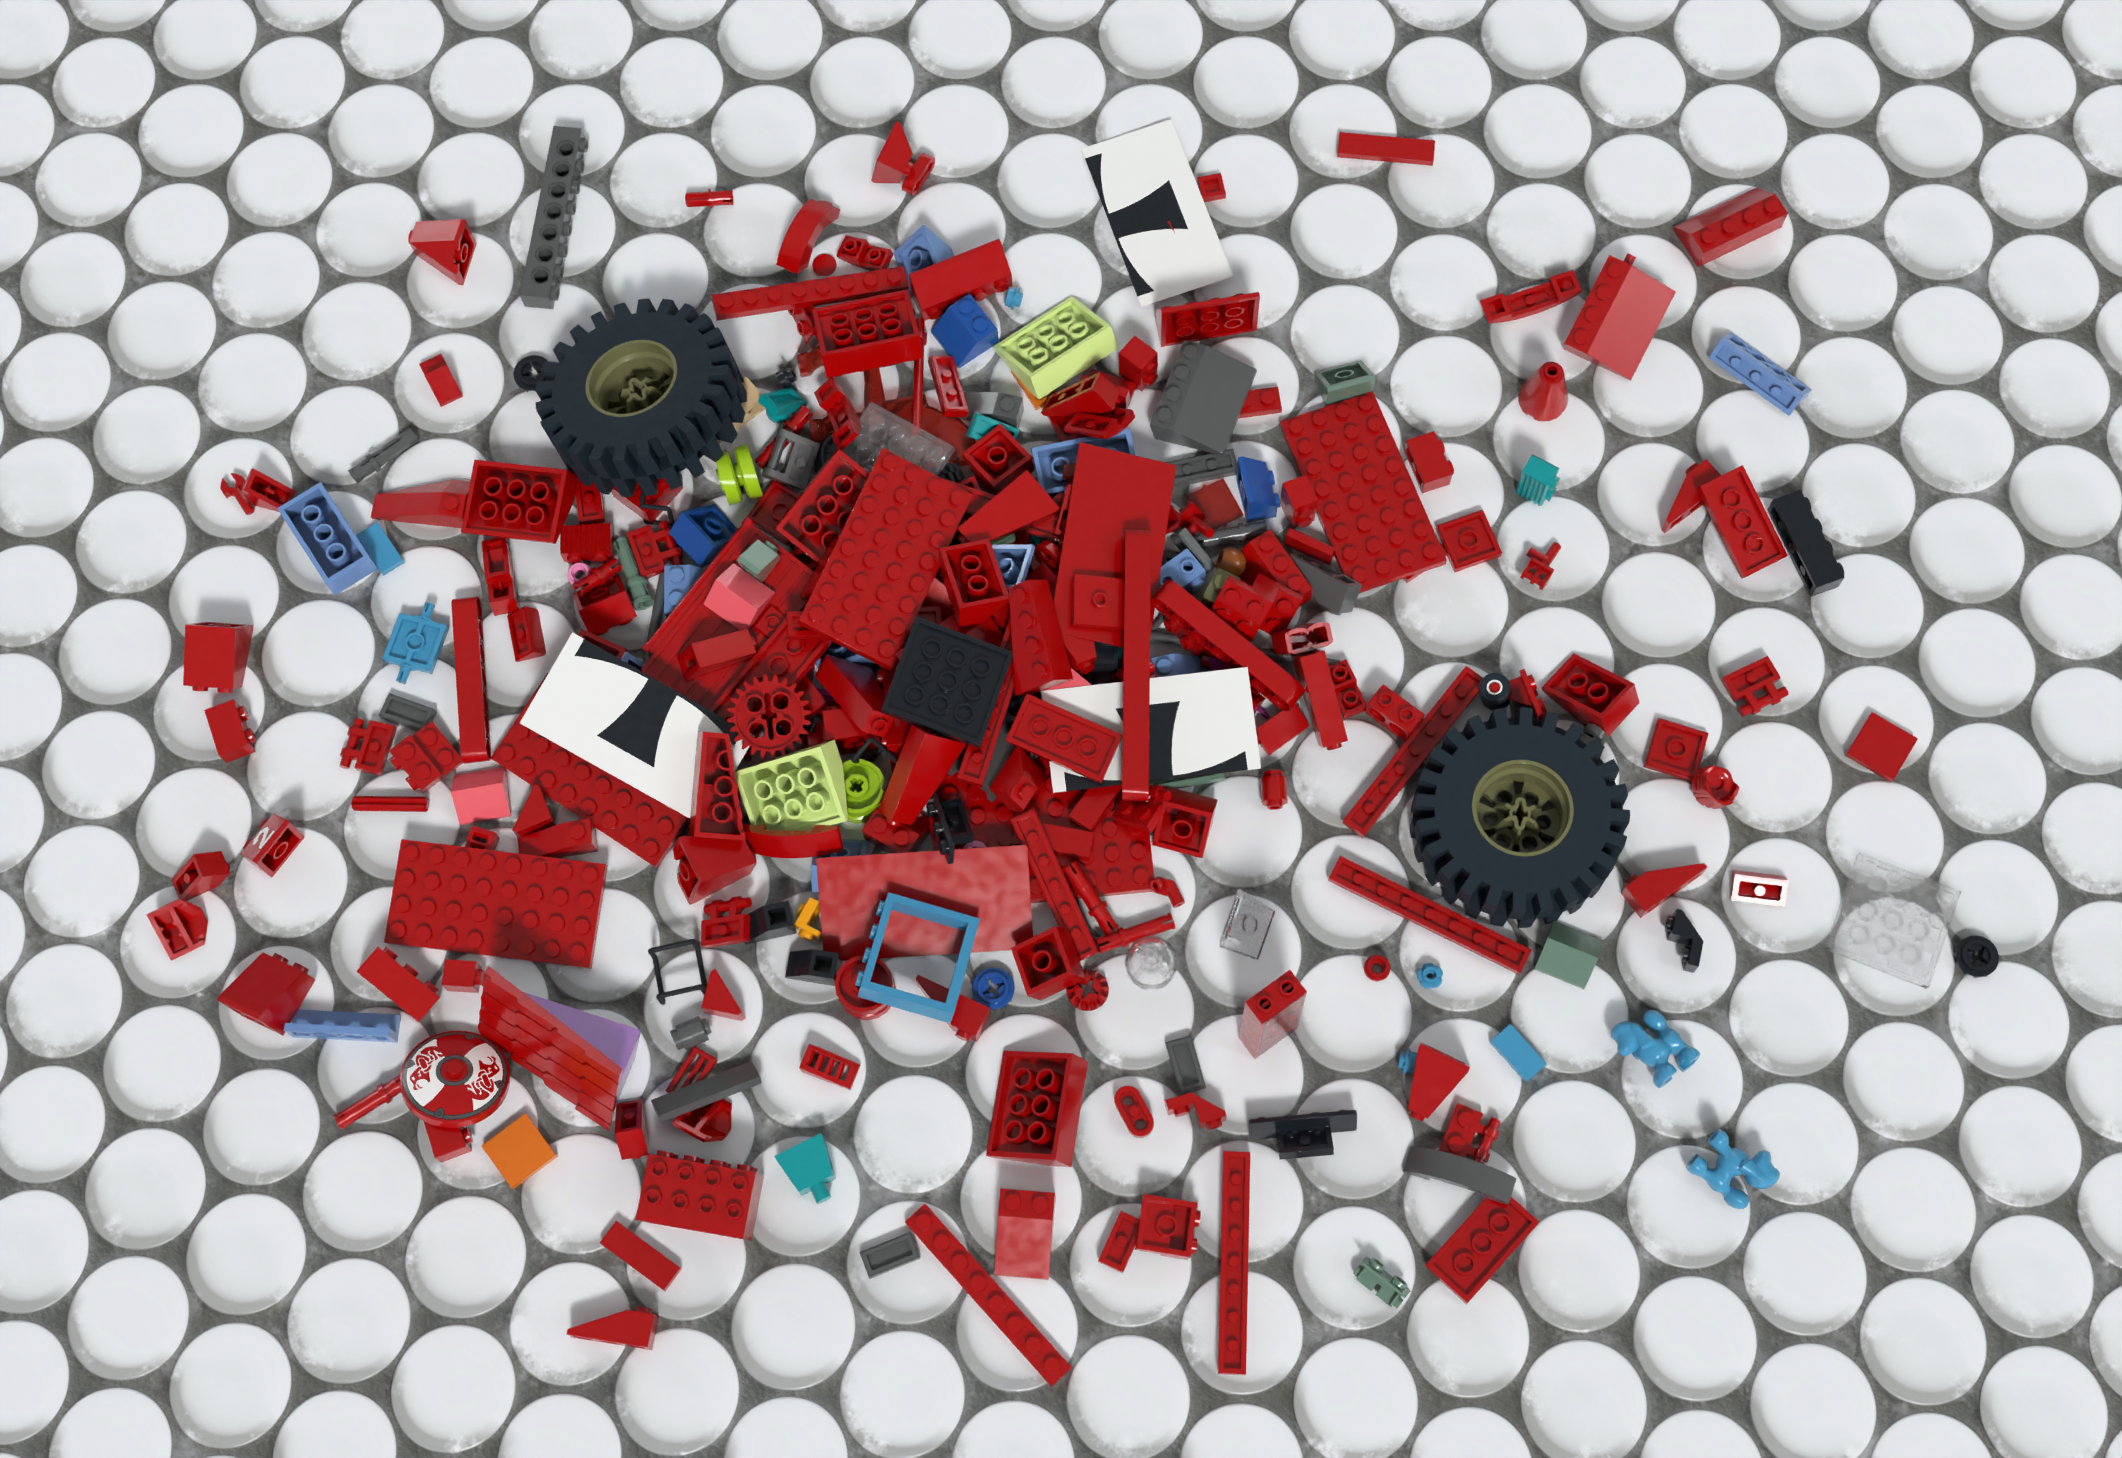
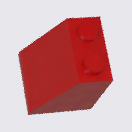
M217 622L186 624L183 686H192L193 691H208V687L217 688L219 693H233V689L242 687L253 634V625Z
M262 952L219 995L217 1001L239 1015L283 1036L285 1033V1023H291L315 979L307 974L309 969L296 962L291 966L287 964L288 959L277 953L270 956Z

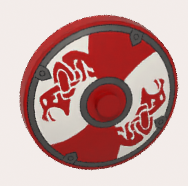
M447 1031L423 1040L408 1054L400 1072L401 1094L409 1110L419 1119L445 1128L465 1127L486 1119L501 1106L510 1086V1069L503 1051L487 1037L469 1031Z

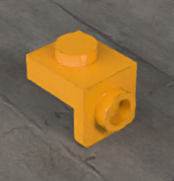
M811 897L807 903L803 902L799 907L796 915L798 919L794 925L797 931H799L798 935L809 942H812L813 939L820 942L822 939L820 931L812 928L820 913V903Z

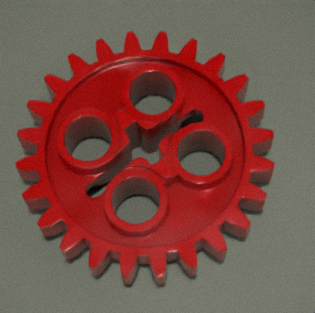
M766 674L763 676V682H759L756 677H753L754 685L750 686L747 682H743L746 690L743 692L736 689L740 697L738 699L730 698L735 704V708H727V711L733 713L734 717L728 718L727 722L734 723L735 726L729 732H738L734 741L743 740V750L751 746V755L760 750L761 758H764L766 752H770L773 759L775 758L776 751L779 750L785 756L784 748L788 747L794 751L792 743L796 741L802 744L803 742L799 735L808 734L803 729V725H810L811 722L804 719V716L811 714V711L804 710L803 707L809 701L800 700L804 692L795 693L794 690L797 684L794 683L788 687V678L786 677L781 683L778 682L776 674L772 681H768ZM766 693L770 695L772 713L777 714V718L772 719L774 734L772 740L768 736L767 720L762 719V715L766 714ZM784 695L788 698V706L785 709L775 708L773 701L776 696ZM756 697L762 701V708L758 712H752L748 709L747 704L751 698ZM780 721L789 722L791 725L790 733L784 736L778 734L776 731L777 723ZM760 723L764 726L765 733L762 737H752L750 728L753 724Z

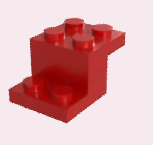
M1258 573L1252 586L1229 575L1211 611L1244 638L1252 642L1259 629L1270 635L1279 630L1287 629L1304 596Z

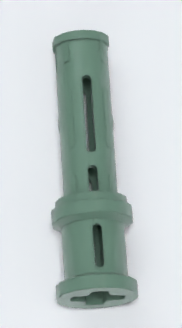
M618 538L613 542V546L626 576L627 582L625 587L632 596V606L634 610L638 611L648 609L655 601L648 592L647 579L640 574L628 538Z

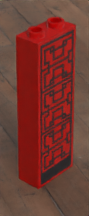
M1291 970L1284 973L1245 1002L1239 1039L1254 1059L1298 1028L1307 991Z

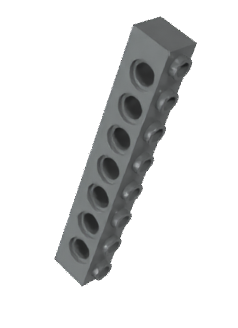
M553 126L520 291V297L525 307L553 309L555 301L559 299L560 290L558 282L559 279L563 278L564 274L562 262L568 253L567 236H571L572 223L570 221L571 216L575 215L576 212L575 195L580 192L579 175L584 171L583 154L588 151V139L585 138L582 128ZM547 279L545 282L539 283L541 280Z

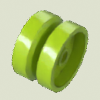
M748 444L735 447L734 454L737 463L734 464L729 452L722 450L724 455L716 462L718 468L716 473L721 489L725 491L729 506L742 502L743 496L740 486L743 485L750 499L762 497V490Z
M859 759V763H853L851 760L843 763L848 813L847 821L855 824L867 823L875 809L882 802L885 794L882 786L885 783V779L880 769L872 762Z

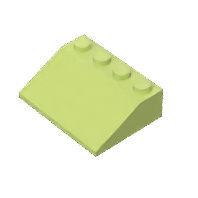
M1071 296L994 345L993 348L1027 390L1037 399H1041L1117 350L1118 345L1111 325Z
M835 740L787 753L785 756L781 755L773 759L770 758L753 763L734 771L751 825H766L767 830L811 831L814 825H834L848 820L843 763Z

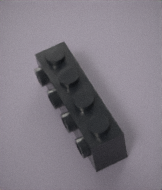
M1801 490L1773 499L1767 510L1810 597L1839 587L1845 578L1843 566L1839 562L1837 563L1833 555V547L1828 540L1826 541L1822 533V525L1817 518L1815 519L1811 511L1809 499L1804 497Z

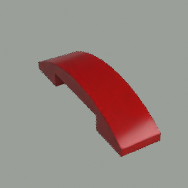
M1570 270L1550 277L1547 283L1508 296H1504L1501 293L1480 300V305L1488 324L1501 323L1531 316L1553 308L1577 296L1582 290L1574 270Z
M831 376L814 394L819 406L827 411L835 431L832 434L837 449L842 451L860 434L861 426L852 403L839 383Z
M743 825L747 845L755 854L762 856L808 858L836 853L844 848L839 826L814 825L811 831L767 830L766 825Z

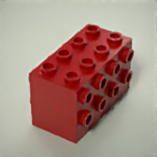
M657 1150V1155H648L635 1220L752 1241L764 1179L763 1175L757 1173V1168L737 1164V1169H733L731 1164L712 1159L710 1164H704L705 1159L690 1155H684L683 1160L678 1159L679 1155Z

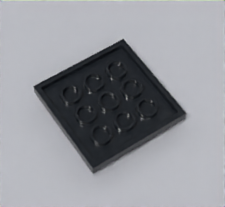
M916 616L881 713L980 749L1012 661L1013 653L1012 651Z

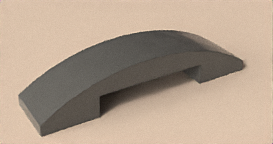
M1417 1146L1410 1147L1403 1173L1430 1180V1178L1481 1193L1484 1198L1509 1205L1516 1183L1515 1177L1488 1165L1443 1151Z

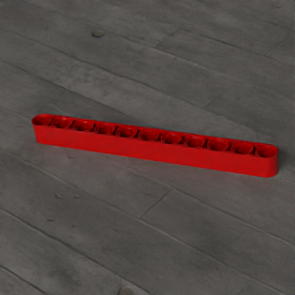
M1125 530L1122 801H1149L1151 530Z

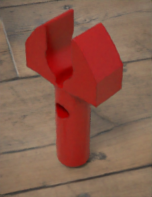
M231 473L236 481V488L234 489L229 487L224 478H222L220 489L225 497L234 496L246 515L253 514L254 508L242 492L246 482L241 475Z

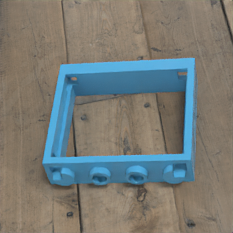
M888 892L886 901L880 900L876 916L881 917L879 925L873 923L869 937V939L874 940L872 948L866 947L862 962L867 964L865 972L859 970L855 984V986L860 987L858 997L951 1024L980 918ZM891 910L965 931L945 1003L870 982Z

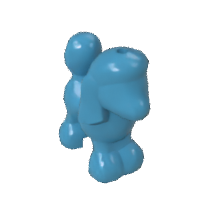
M1648 1010L1643 1015V1022L1648 1029L1658 1033L1659 1037L1657 1039L1649 1036L1640 1024L1631 1021H1623L1616 1024L1610 1034L1618 1045V1053L1621 1056H1627L1632 1053L1635 1059H1640L1644 1064L1650 1066L1654 1071L1653 1082L1655 1086L1662 1088L1670 1082L1671 1076L1677 1073L1676 1068L1668 1062L1670 1054L1677 1057L1676 1063L1682 1072L1688 1070L1699 1059L1701 1054L1697 1049L1687 1045L1674 1029L1667 1026L1666 1019L1660 1012Z
M1717 1129L1708 1139V1143L1719 1153L1715 1168L1709 1169L1708 1163L1698 1154L1694 1155L1686 1165V1169L1691 1174L1704 1179L1711 1189L1721 1193L1726 1203L1735 1209L1746 1208L1749 1203V1197L1742 1190L1731 1187L1730 1182L1734 1176L1744 1174L1747 1184L1757 1189H1767L1773 1186L1780 1178L1779 1170L1771 1163L1770 1152L1766 1150L1759 1151L1753 1158H1750L1743 1150L1730 1148L1728 1135L1721 1129Z

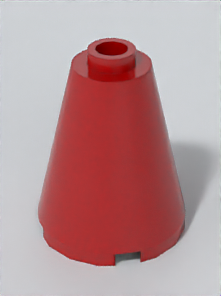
M1556 362L1544 363L1520 388L1518 395L1519 405L1526 415L1529 414L1534 417V420L1551 421L1557 419L1567 407L1568 391L1564 370Z

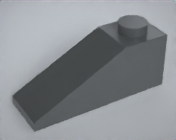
M963 392L969 410L967 417L954 418L971 421L975 412L1019 429L1024 412L1022 397L1001 392Z
M1304 552L1289 554L1312 587L1313 596L1318 603L1327 607L1326 610L1334 615H1341V613L1353 611L1362 587L1361 583Z

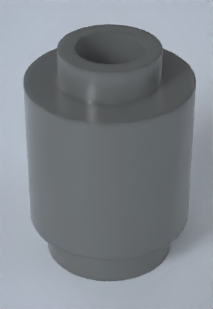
M698 1015L675 1025V1029L671 1030L670 1033L677 1049L684 1048L687 1050L708 1041V1034L712 1033L706 1018L701 1020Z

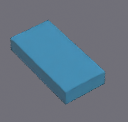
M378 522L356 535L383 576L405 563Z
M1511 1024L1490 1041V1044L1526 1083L1547 1065Z

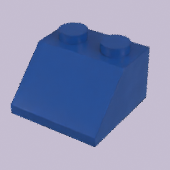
M970 294L949 306L931 330L932 335L949 356H953L958 368H961L999 343L998 329Z
M1243 456L1238 457L1236 481L1246 522L1276 517L1277 508L1280 507V499L1278 493L1273 492L1272 485H1275L1273 471H1268L1267 464L1264 461Z
M715 504L682 511L669 534L686 551L694 563L699 567L710 565L738 528Z

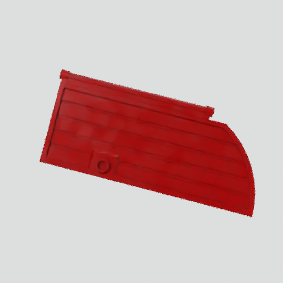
M747 516L742 521V525L649 641H646L641 647L644 652L648 654L651 652L653 654L641 668L643 673H650L673 690L707 709L714 705L754 657L753 655L749 659L690 680H684L677 656L689 645L740 631L704 605L715 580L733 563L742 569L737 559L757 540L765 543L767 540L779 549L776 553L779 554L781 559L763 582L775 594L749 629L750 635L755 639V650L757 653L784 621L787 612L803 610L807 600L800 599V596L814 572L754 526L752 519Z

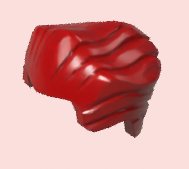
M1716 765L1704 766L1698 769L1692 778L1693 795L1701 805H1705L1707 808L1720 809L1734 803L1733 800L1738 794L1739 786L1733 781L1727 769Z

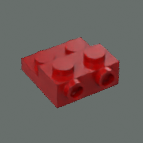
M432 721L413 736L409 735L389 750L393 755L389 759L398 771L403 768L409 775L405 778L414 791L419 788L423 794L463 764L461 756Z
M1143 1194L1135 1250L1188 1260L1191 1254H1195L1197 1248V1238L1193 1237L1194 1227L1199 1226L1201 1211L1197 1210V1202Z

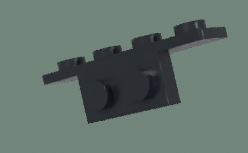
M935 791L927 802V815L929 818H933V833L935 837H939L940 854L945 855L947 864H953L954 845L973 843V833L961 799L940 801Z
M1339 1110L1336 1112H1314L1303 1115L1250 1119L1248 1121L1249 1139L1276 1138L1279 1160L1334 1155L1331 1133L1357 1130L1356 1110Z

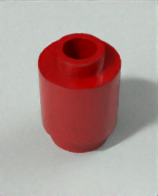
M1281 770L1264 771L1263 777L1260 779L1262 805L1267 806V809L1270 810L1281 809L1283 805L1288 803L1286 777Z

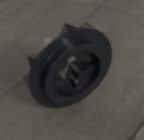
M531 355L521 359L515 366L513 373L518 387H521L527 393L529 391L536 392L537 382L547 381L541 370L545 361L548 360L538 355ZM532 367L537 373H540L536 375L535 381L530 376Z
M1975 935L1964 938L1958 944L1954 953L1957 960L1956 965L1963 970V974H1969L1974 978L1990 975L1999 963L1997 948L1990 940L1982 936ZM1979 950H1982V952L1980 953L1981 955L1979 957L1980 960H1982V962L1977 961L1976 963L1971 964V959L1973 956L1970 954V952L1974 954Z

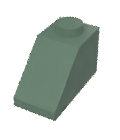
M757 540L739 556L737 561L742 569L763 583L781 558L776 553L779 549L767 540L765 543Z

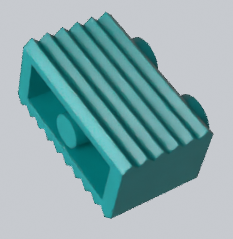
M1532 454L1522 470L1515 491L1516 495L1520 494L1521 497L1524 496L1530 502L1538 503V506H1542L1545 500L1550 501L1560 480V477L1557 476L1559 468Z

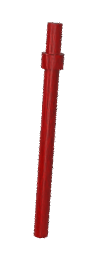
M918 317L916 318L924 357V346L927 344L925 319ZM924 358L914 360L911 433L914 436L921 435Z

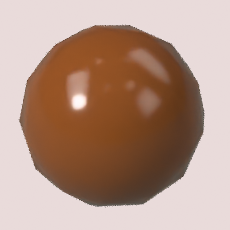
M1228 547L1223 549L1217 558L1216 570L1220 568L1239 577L1246 569L1244 554L1237 548Z

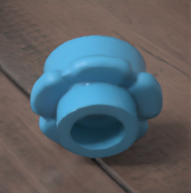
M1010 287L1008 290L1005 306L1011 307V310L1015 306L1020 307L1023 293L1019 292L1020 287H1017V289Z
M1433 963L1424 964L1417 972V979L1424 988H1437L1442 983L1443 971L1439 966H1434ZM1428 974H1432L1433 977L1429 978Z
M1410 1048L1407 1049L1406 1053L1401 1052L1398 1068L1403 1069L1404 1075L1406 1073L1414 1074L1417 1053L1411 1052Z

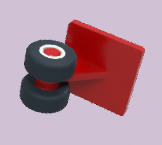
M1525 669L1520 670V677L1510 681L1500 673H1490L1481 680L1479 684L1480 697L1487 709L1493 711L1506 708L1512 701L1533 708L1537 721L1542 722L1547 710L1542 698H1536L1538 693L1532 674L1527 676Z

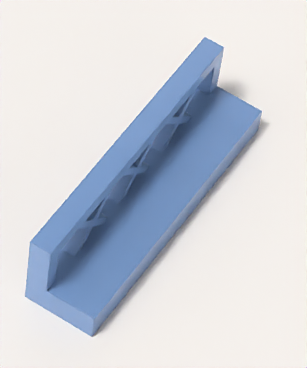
M1732 332L1721 339L1709 356L1712 361L1788 416L1793 413L1801 400L1812 390Z
M298 1009L292 1023H285L284 1031L295 1038L398 1043L401 1016L398 1014Z

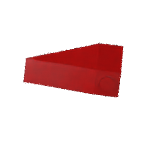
M452 479L375 494L371 518L461 528L470 481Z

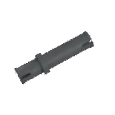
M408 428L378 451L366 455V459L349 469L348 472L358 484L374 471H380L381 466L419 440L412 430Z
M1266 520L1246 525L1238 523V526L1214 530V535L1211 538H1207L1202 533L1195 534L1193 538L1202 548L1236 541L1244 543L1247 542L1246 539L1257 538L1267 532Z

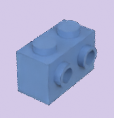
M1185 549L1161 566L1158 590L1166 580H1172L1187 592L1191 590L1193 592L1197 591L1205 583L1206 570L1192 553Z

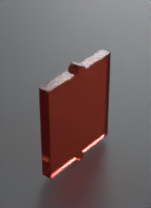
M1224 479L1208 486L1203 485L1201 489L1187 495V499L1190 502L1192 501L1206 516L1202 521L1213 530L1221 526L1226 527L1227 523L1243 516Z

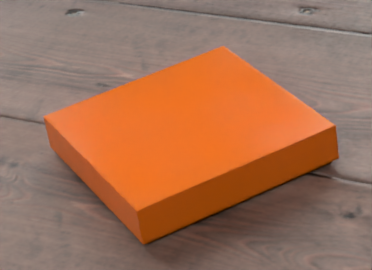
M526 1113L482 1145L484 1151L513 1190L558 1157Z

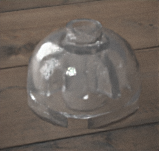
M1151 935L1141 937L1132 943L1126 953L1125 967L1127 976L1133 984L1142 989L1163 988L1172 981L1176 974L1178 963L1176 952L1170 943L1161 937Z

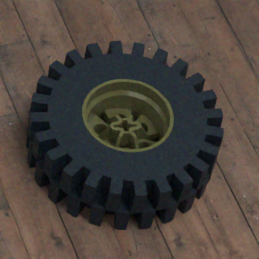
M639 299L637 310L634 314H631L624 302L614 305L616 319L607 322L601 311L590 316L595 329L589 333L579 324L574 327L570 334L575 345L572 347L559 342L555 346L553 351L559 363L545 361L541 371L547 381L537 382L536 393L541 401L535 402L536 411L542 420L540 422L541 426L568 470L573 474L575 473L580 482L587 487L594 483L598 491L603 494L609 495L615 486L621 497H633L637 483L646 496L658 494V480L663 478L671 490L682 486L678 472L685 468L690 471L694 478L703 474L705 471L699 459L705 455L712 461L717 462L724 455L717 440L731 444L734 442L738 434L733 423H743L745 411L741 403L747 402V392L742 384L744 378L718 327L715 328L708 315L703 313L698 316L695 308L686 303L678 310L674 301L670 299H662L656 311L650 299Z
M1520 707L1515 718H1507L1505 708L1492 711L1487 722H1483L1480 716L1477 715L1467 720L1462 732H1459L1456 728L1452 729L1446 735L1442 747L1436 746L1431 752L1426 767L1421 772L1410 811L1413 812L1410 836L1417 840L1414 854L1418 863L1425 861L1428 868L1425 877L1432 886L1440 882L1445 887L1443 898L1449 904L1453 905L1457 899L1466 903V915L1476 919L1482 911L1492 915V925L1502 927L1508 918L1517 919L1518 928L1531 927L1538 918H1543L1545 924H1550L1553 921H1557L1564 911L1572 914L1580 909L1588 897L1593 898L1617 863V858L1627 840L1624 831L1630 822V810L1623 809V805L1628 797L1626 785H1616L1615 783L1619 767L1614 759L1606 763L1600 759L1604 750L1602 743L1595 738L1586 745L1580 740L1584 728L1575 722L1571 724L1567 731L1556 727L1560 715L1547 711L1542 722L1532 720L1533 708ZM1513 783L1523 785L1521 794L1517 793L1515 795ZM1484 796L1492 803L1493 808L1480 803V799ZM1500 796L1506 797L1510 804L1499 803L1497 798ZM1525 799H1532L1536 805L1527 806ZM1548 802H1551L1555 808L1541 812V807ZM1516 811H1519L1520 817L1523 818L1520 825H1518L1517 816H1515ZM1491 817L1495 820L1496 824L1492 826L1487 825L1483 818ZM1537 821H1544L1548 825V829H1540ZM1495 833L1490 838L1487 836V834ZM1540 838H1548L1552 842L1547 845ZM1502 839L1507 842L1508 847L1503 848L1496 844L1495 841ZM1522 842L1532 843L1535 849L1526 850L1522 846ZM1513 846L1516 847L1517 852L1512 851Z

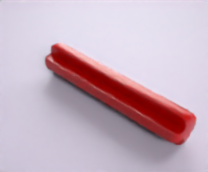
M353 796L351 807L354 811L426 812L429 808V800L427 797Z

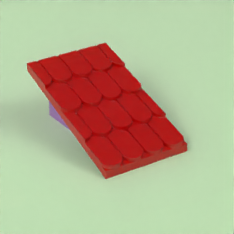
M487 966L482 983L483 991L478 1023L479 1033L509 1053L511 1060L541 1078L548 1088L576 1105L575 1109L609 1131L614 1110L636 1057L641 1030L522 992L490 966Z

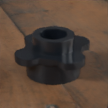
M781 364V370L776 372L780 384L784 389L791 386L794 390L797 389L795 384L797 377L792 368H785Z

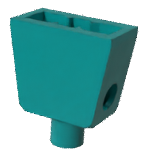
M822 1133L775 1155L777 1162L801 1196L812 1192L817 1204L823 1203L832 1197L826 1184L836 1178L827 1144Z

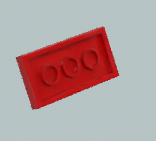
M1743 465L1697 487L1702 501L1741 579L1788 556Z
M1026 694L1005 741L1102 784L1123 735L1030 694Z
M1512 1197L1509 1205L1485 1198L1429 1260L1425 1267L1467 1304L1538 1225L1539 1221Z

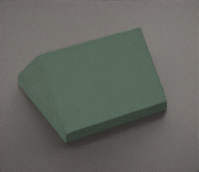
M1362 361L1314 373L1325 407L1374 390L1375 375Z
M1553 921L1534 969L1585 989L1599 958L1603 940Z

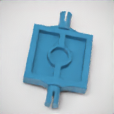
M424 603L421 615L410 616L402 613L398 615L382 657L384 662L400 667L396 679L398 683L406 684L410 671H421L432 674L449 627L430 619L435 605L432 603Z

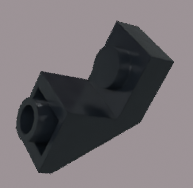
M1094 641L1096 660L1094 663L1095 668L1092 670L1091 684L1113 683L1112 676L1118 670L1119 646Z
M1676 909L1672 916L1668 915L1665 923V931L1668 932L1667 940L1688 945L1683 947L1681 961L1685 962L1684 971L1694 973L1699 967L1704 941L1683 910Z

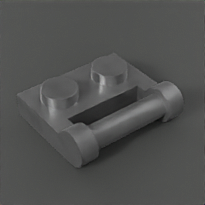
M778 428L775 434L777 439L767 468L763 469L762 476L803 491L806 488L820 444ZM788 441L793 444L783 473L776 471L785 443Z

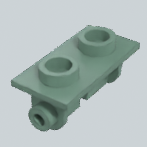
M1366 1256L1361 1262L1364 1268L1359 1265L1353 1273L1357 1277L1356 1280L1370 1291L1373 1290L1376 1284H1379L1381 1288L1376 1296L1390 1307L1393 1305L1398 1308L1403 1302L1400 1295L1406 1298L1410 1292L1406 1288L1407 1283L1397 1275L1392 1277L1384 1270L1385 1266L1375 1258L1370 1259Z

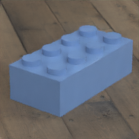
M1130 428L1123 429V431L1108 439L1088 436L1031 448L1037 482L1052 499L1057 494L1063 493L1065 484L1073 485L1079 442L1135 455Z
M321 482L277 508L334 596L378 569Z

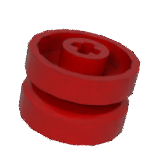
M864 955L855 956L846 961L837 972L835 979L836 995L844 1010L854 1018L861 1020L877 1019L887 1013L891 1006L858 997L860 987L855 986L859 970L865 972L867 964L862 962ZM877 958L870 982L896 989L891 971L883 961Z

